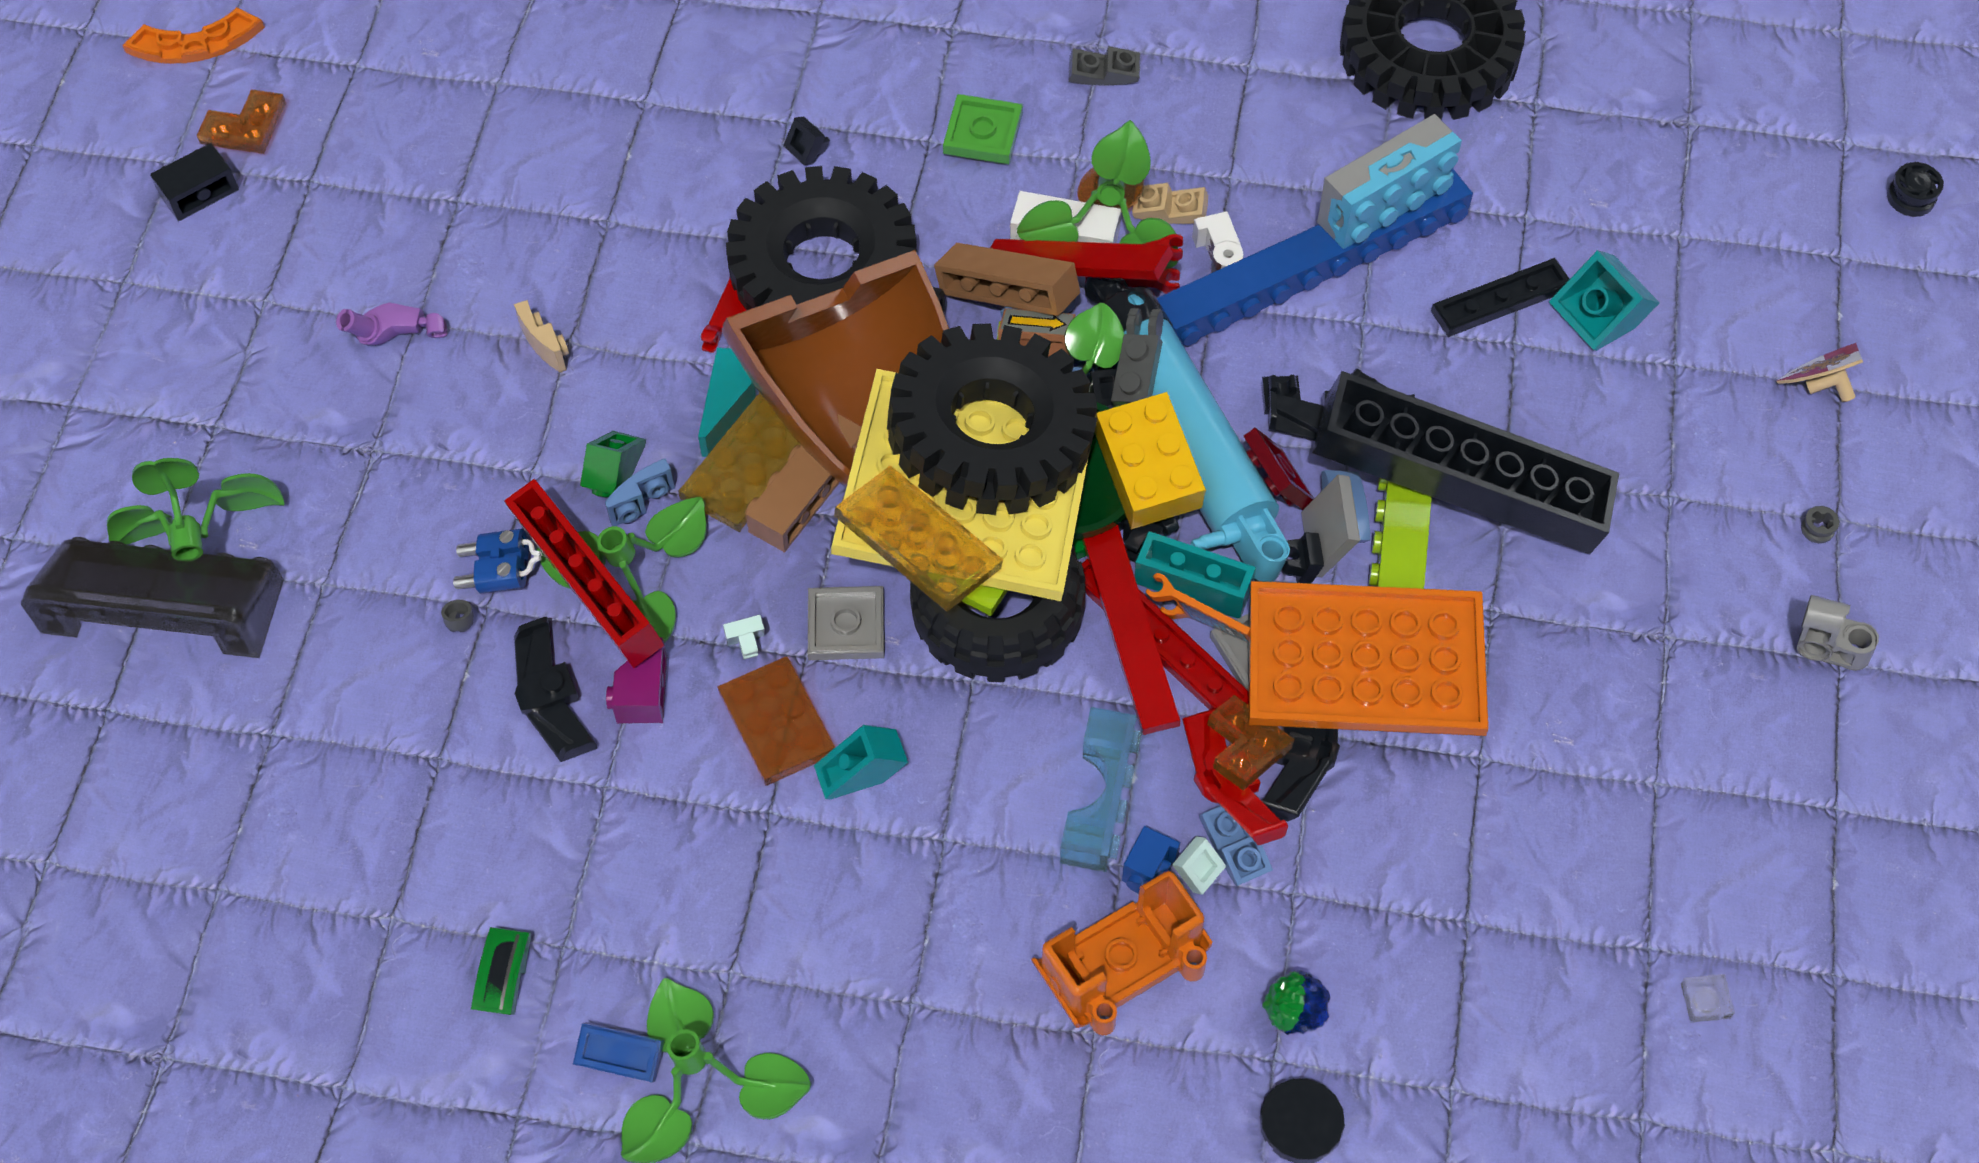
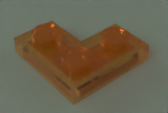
M251 89L240 115L208 110L196 136L200 144L203 145L212 143L216 147L264 154L286 105L283 94Z
M1235 695L1213 711L1207 723L1208 726L1232 743L1215 758L1213 768L1241 790H1245L1292 749L1295 740L1277 726L1249 725V705Z

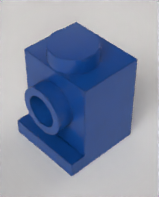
M1144 826L1123 865L1122 881L1132 891L1139 894L1140 886L1171 870L1172 864L1179 856L1180 842Z

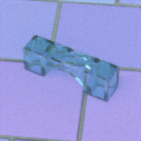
M1094 707L1090 708L1083 740L1082 758L1097 768L1105 781L1106 787L1101 796L1091 805L1082 809L1068 811L1060 847V864L1107 872L1109 858L1117 860L1121 836L1114 835L1116 824H1124L1128 800H1122L1124 788L1131 789L1135 772V765H1129L1131 753H1139L1142 731L1135 730L1137 715Z

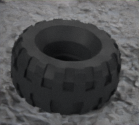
M1073 545L1062 600L1056 601L1030 595L1033 601L1027 608L1016 615L1006 618H989L979 615L959 599L911 575L910 604L914 625L920 640L924 639L929 647V653L940 663L953 665L956 673L971 679L975 675L987 677L988 682H1005V677L1017 675L1019 680L1037 674L1039 667L1042 665L1048 667L1064 655L1066 646L1070 642H1074L1080 630L1085 608V576L1082 562L1078 561Z

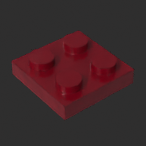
M1254 427L1243 436L1250 446L1246 451L1248 456L1259 469L1261 467L1264 468L1268 474L1264 480L1274 495L1277 497L1281 495L1289 506L1295 504L1304 510L1314 499L1313 495L1283 449Z

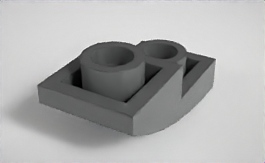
M1108 46L1105 55L1075 48L1072 49L1069 59L1068 82L1105 86L1135 83L1139 80L1140 52Z

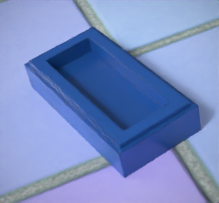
M585 1022L581 1025L573 1065L655 1082L665 1040Z

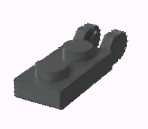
M1131 308L1126 322L1127 334H1124L1111 398L1114 406H1121L1153 395L1162 347L1161 334L1164 316L1161 309L1152 310L1148 322V335H1139L1142 323L1141 309Z

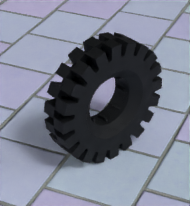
M1349 0V5H1346L1340 39V56H1344L1342 65L1348 77L1355 75L1353 85L1363 95L1374 90L1372 102L1386 110L1396 99L1399 100L1397 115L1413 119L1417 106H1424V119L1435 114L1442 120L1444 107H1447L1452 120L1468 117L1471 105L1478 113L1492 106L1494 96L1500 99L1509 89L1510 81H1514L1526 33L1523 30L1525 20L1522 9L1515 10L1517 0ZM1436 17L1458 27L1465 36V39H1463L1459 47L1442 52L1427 51L1408 42L1404 34L1400 32V29L1404 27L1406 22L1412 19Z
M822 166L805 167L806 181L799 182L793 170L777 175L779 190H776L769 182H764L754 189L755 202L747 198L742 201L736 209L738 220L731 219L727 230L728 242H726L729 274L733 289L737 290L739 301L746 310L791 295L797 305L843 288L855 271L913 250L917 253L915 226L912 225L911 214L905 203L898 205V194L887 185L878 190L877 178L862 172L856 181L852 183L851 169L834 166L830 180L823 179ZM816 237H834L844 240L853 246L854 252L859 254L857 260L853 261L852 266L847 271L826 279H814L803 276L793 270L791 263H787V259L790 254H793L794 248L802 242Z
M991 323L972 324L970 339L966 337L961 326L943 330L941 343L932 335L920 342L917 354L909 352L900 363L899 373H895L887 418L888 441L893 455L900 454L899 466L907 477L911 478L920 473L918 487L932 497L943 487L947 488L945 504L961 510L964 509L969 496L977 498L976 513L995 515L998 500H1004L1008 514L1027 512L1030 497L1040 508L1055 500L1057 489L1065 493L1076 483L1078 472L1082 474L1087 463L1097 418H1095L1097 403L1095 393H1088L1091 382L1083 369L1072 372L1075 360L1062 348L1048 357L1051 341L1034 334L1026 346L1020 345L1022 329L1007 325L1003 327L1001 340L994 339ZM973 401H997L1018 411L1025 419V427L1029 431L1025 435H1021L1018 440L1010 443H984L966 435L957 426L956 416L953 413L958 408L961 409L963 405Z

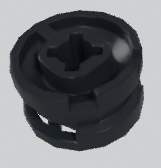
M1906 163L1899 167L1894 175V180L1887 190L1889 204L1903 215L1911 217L1924 216L1931 212L1935 206L1937 198L1943 190V178L1934 167L1926 163Z

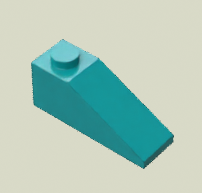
M717 347L698 434L702 457L711 456L757 401L759 391L730 348Z

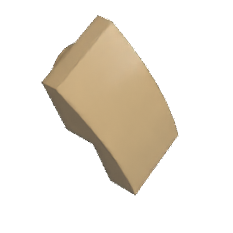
M1169 183L1135 187L1132 214L1134 218L1141 220L1159 218L1169 224H1194V219L1206 216L1209 195L1205 187L1172 191Z
M527 300L514 304L520 327L534 351L559 372L565 371L566 366L563 356L569 355L563 335L556 336L551 323L543 325L539 311L532 313Z

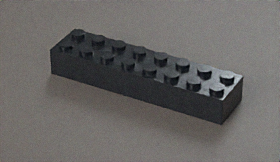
M1341 371L1327 393L1312 452L1587 554H1591L1610 531L1619 472Z

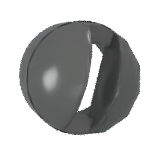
M453 600L443 606L441 615L445 626L450 631L465 632L472 626L474 615L469 602Z

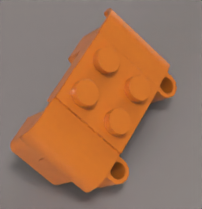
M1166 871L1140 886L1137 903H1129L1075 935V930L1070 927L1046 941L1042 946V958L1036 959L1033 957L1031 961L1076 1028L1089 1024L1095 1033L1108 1035L1115 1029L1118 1007L1175 974L1177 971L1188 981L1200 980L1205 972L1206 952L1210 949L1213 942L1203 928L1204 914L1177 876L1171 871ZM1107 1016L1108 1019H1101L1100 1017Z

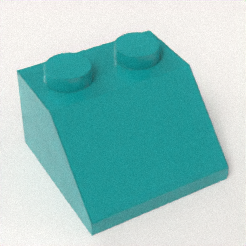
M1599 250L1585 262L1549 301L1595 351L1634 330L1660 303L1615 255Z

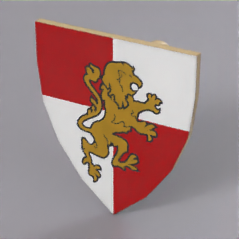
M1853 343L1817 357L1777 380V384L1807 380L1805 382L1810 394L1836 386L1841 402L1850 401L1856 396L1846 368L1863 363L1857 344Z

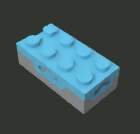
M1435 114L1424 119L1325 177L1317 223L1343 249L1355 242H1363L1375 230L1382 226H1390L1402 214L1409 210L1414 211L1418 209L1427 199L1436 194L1441 195L1451 187L1454 174L1450 170L1458 162L1459 158L1456 153L1460 151L1462 140Z

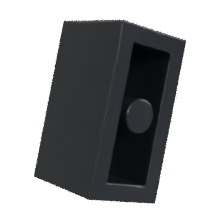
M212 143L194 150L190 154L150 174L160 197L178 222L239 190L230 167Z

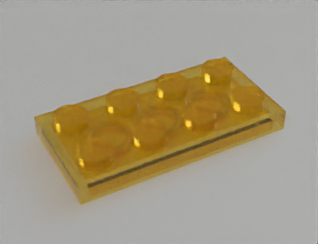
M760 392L678 491L681 500L702 497L705 502L706 514L738 532L747 523L745 513L750 502L763 494L767 489L771 476L776 471L780 472L788 462L791 451L794 447L800 445Z
M891 465L835 506L834 516L946 612L1002 567L1003 559Z

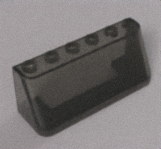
M73 537L72 539L64 540L26 587L21 600V606L41 634L77 638L82 625L80 621L213 636L220 650L225 655L260 658L284 579L280 571L274 566V563L263 557L247 559L234 557L227 553H218L216 555L203 554L200 558L192 561H179L172 557L171 550H165L155 545L138 547L129 546L119 541L102 543L93 542L83 537Z

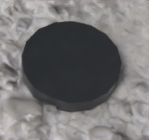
M1290 1079L1277 1085L1266 1096L1260 1113L1261 1133L1265 1141L1267 1140L1273 1151L1280 1158L1293 1163H1315L1332 1153L1339 1145L1345 1127L1344 1110L1337 1096L1324 1084L1310 1079Z

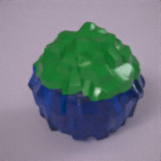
M1297 970L1279 977L1275 983L1270 985L1269 991L1265 995L1263 1008L1266 1010L1271 1024L1286 1035L1294 1034L1295 1032L1304 1034L1322 1027L1329 1018L1328 1002L1331 997L1321 981L1313 978L1310 972Z

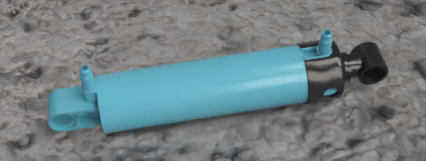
M1088 277L1084 289L1086 296L1097 304L1104 303L1109 306L1119 318L1124 334H1127L1126 322L1131 308H1139L1142 312L1139 335H1148V322L1152 310H1162L1164 316L1161 334L1162 347L1152 396L1167 392L1206 489L1203 506L1199 510L1212 533L1193 539L1191 545L1207 550L1221 545L1233 544L1243 563L1256 567L1254 577L1256 580L1263 582L1276 580L1290 553L1289 544L1274 520L1278 515L1279 505L1175 333L1173 324L1151 289L1145 287L1129 288L1122 278Z

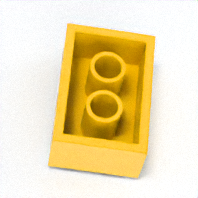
M1167 392L1096 413L1095 435L1131 529L1202 508L1206 489Z

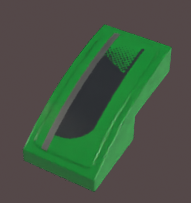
M490 927L479 964L471 1010L515 1015L521 974H524L526 971L531 933Z

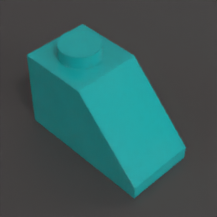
M862 725L818 761L814 768L825 799L831 800L884 783L908 764V760L896 729Z

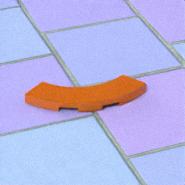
M236 7L222 19L203 26L202 31L182 34L181 31L161 30L143 24L122 46L127 54L146 61L169 64L198 62L220 56L238 48L255 37L265 27L262 19Z

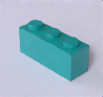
M1148 531L1136 560L1135 580L1138 585L1160 591L1163 583L1157 582L1153 576L1156 573L1163 574L1176 590L1223 614L1240 618L1250 596L1251 581H1254L1256 567Z

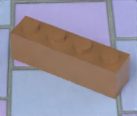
M955 243L934 264L939 288L943 289L947 296L1059 316L1080 294L1076 268L1073 262Z
M838 414L841 432L852 448L858 443L862 427ZM797 445L791 451L788 462L780 472L776 471L771 476L767 489L759 498H754L748 505L745 513L748 532L785 553L840 482L832 477L802 446Z

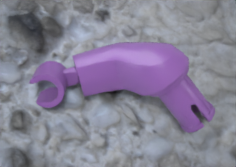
M390 302L379 305L364 315L355 313L350 309H343L336 318V325L339 330L356 335L359 342L365 345H380L399 334L421 333L423 327L427 328L428 337L442 338L447 336V323L438 313H430L424 317V312L420 308Z

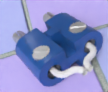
M523 528L479 534L476 542L458 544L456 546V552L459 557L478 555L479 560L474 562L473 574L455 576L453 578V585L456 589L476 587L480 594L524 588L527 575L532 571L534 563L541 561V551L535 550L534 543L528 539L527 533ZM530 551V553L534 555V557L530 559V561L528 562V566L526 568V566L524 565V561H528Z

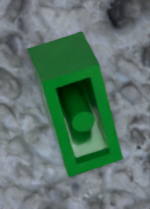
M611 431L587 443L580 486L592 489L594 495L609 497L622 483L633 475L645 448L646 439Z

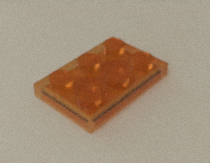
M787 656L717 686L719 695L765 786L816 764L835 748Z

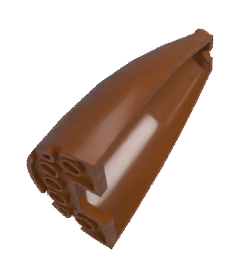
M913 250L855 271L843 288L796 305L793 297L789 295L728 317L723 324L722 333L754 386L794 439L832 477L847 487L857 444L852 448L849 446L841 432L838 414L862 427L876 369L899 373L900 363L909 352L917 354L918 344L931 335L941 343L943 330L949 329L922 262L916 251Z

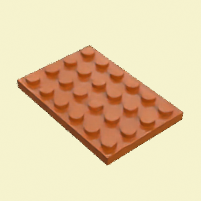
M1251 581L1249 725L1474 736L1487 735L1488 706L1482 591Z

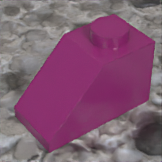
M665 644L635 668L626 661L614 671L613 686H608L606 691L607 709H613L617 724L663 723L667 668Z

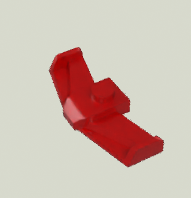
M1218 708L1183 718L1184 728L1196 769L1194 781L1202 795L1211 802L1219 803L1250 835L1257 845H1263L1283 838L1287 833L1288 824L1285 820H1280L1254 794L1259 791L1261 782L1243 753L1229 756L1218 716Z

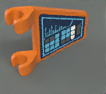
M1160 573L1154 574L1153 578L1157 582H1162L1163 587L1158 592H1152L1150 589H1147L1146 593L1157 602L1170 600L1177 602V606L1172 610L1161 607L1160 610L1171 619L1189 617L1249 643L1250 627L1176 590L1165 575Z

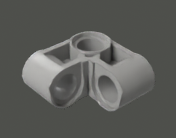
M1811 595L1804 614L1797 651L1807 659L1823 661L1857 671L1868 666L1879 642V635L1871 625L1865 622L1846 619L1851 605ZM1852 644H1856L1858 646H1861L1862 648L1854 647Z

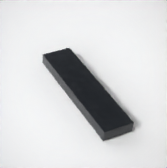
M1556 258L1436 302L1432 304L1431 312L1447 337L1550 299L1570 279Z

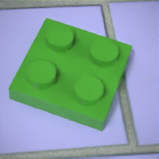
M957 94L943 142V154L1009 164L1023 113V104Z

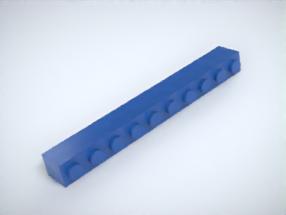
M1452 168L1450 171L1454 174L1453 184L1445 193L1441 195L1436 194L1427 199L1418 209L1414 211L1409 210L1402 214L1390 226L1380 227L1361 243L1355 242L1343 249L1318 224L1164 294L1157 299L1173 324V329L1183 346L1193 345L1200 338L1212 332L1223 331L1238 320L1245 317L1251 318L1264 308L1275 303H1284L1291 296L1301 291L1312 290L1327 279L1334 276H1342L1353 267L1364 262L1370 263L1392 249H1401L1408 242L1421 236H1429L1438 228L1451 222L1457 223L1468 215L1473 192Z

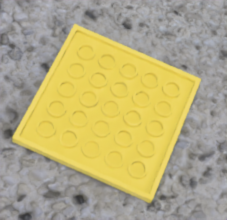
M876 369L832 542L831 554L1061 601L1087 463L1082 474L1078 472L1076 483L1065 493L1057 489L1054 501L1039 508L1030 497L1027 512L1008 514L1004 500H998L995 515L976 513L977 498L969 496L963 510L945 504L947 488L943 487L934 497L930 496L918 487L920 473L908 478L899 466L900 454L893 455L888 441L887 418L891 388L896 372ZM973 401L963 405L961 409L958 408L953 413L956 416L957 426L966 435L984 443H1010L1018 440L1021 435H1025L1029 431L1025 427V419L1018 411L997 401Z

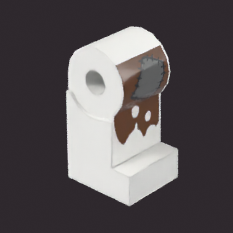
M1227 211L1194 219L1192 239L1196 248L1206 246L1212 261L1211 273L1243 259V250Z

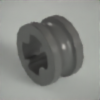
M1815 506L1806 513L1802 521V534L1811 542L1817 544L1826 543L1833 538L1838 529L1839 517L1829 507ZM1814 522L1817 524L1824 522L1827 526L1816 527Z

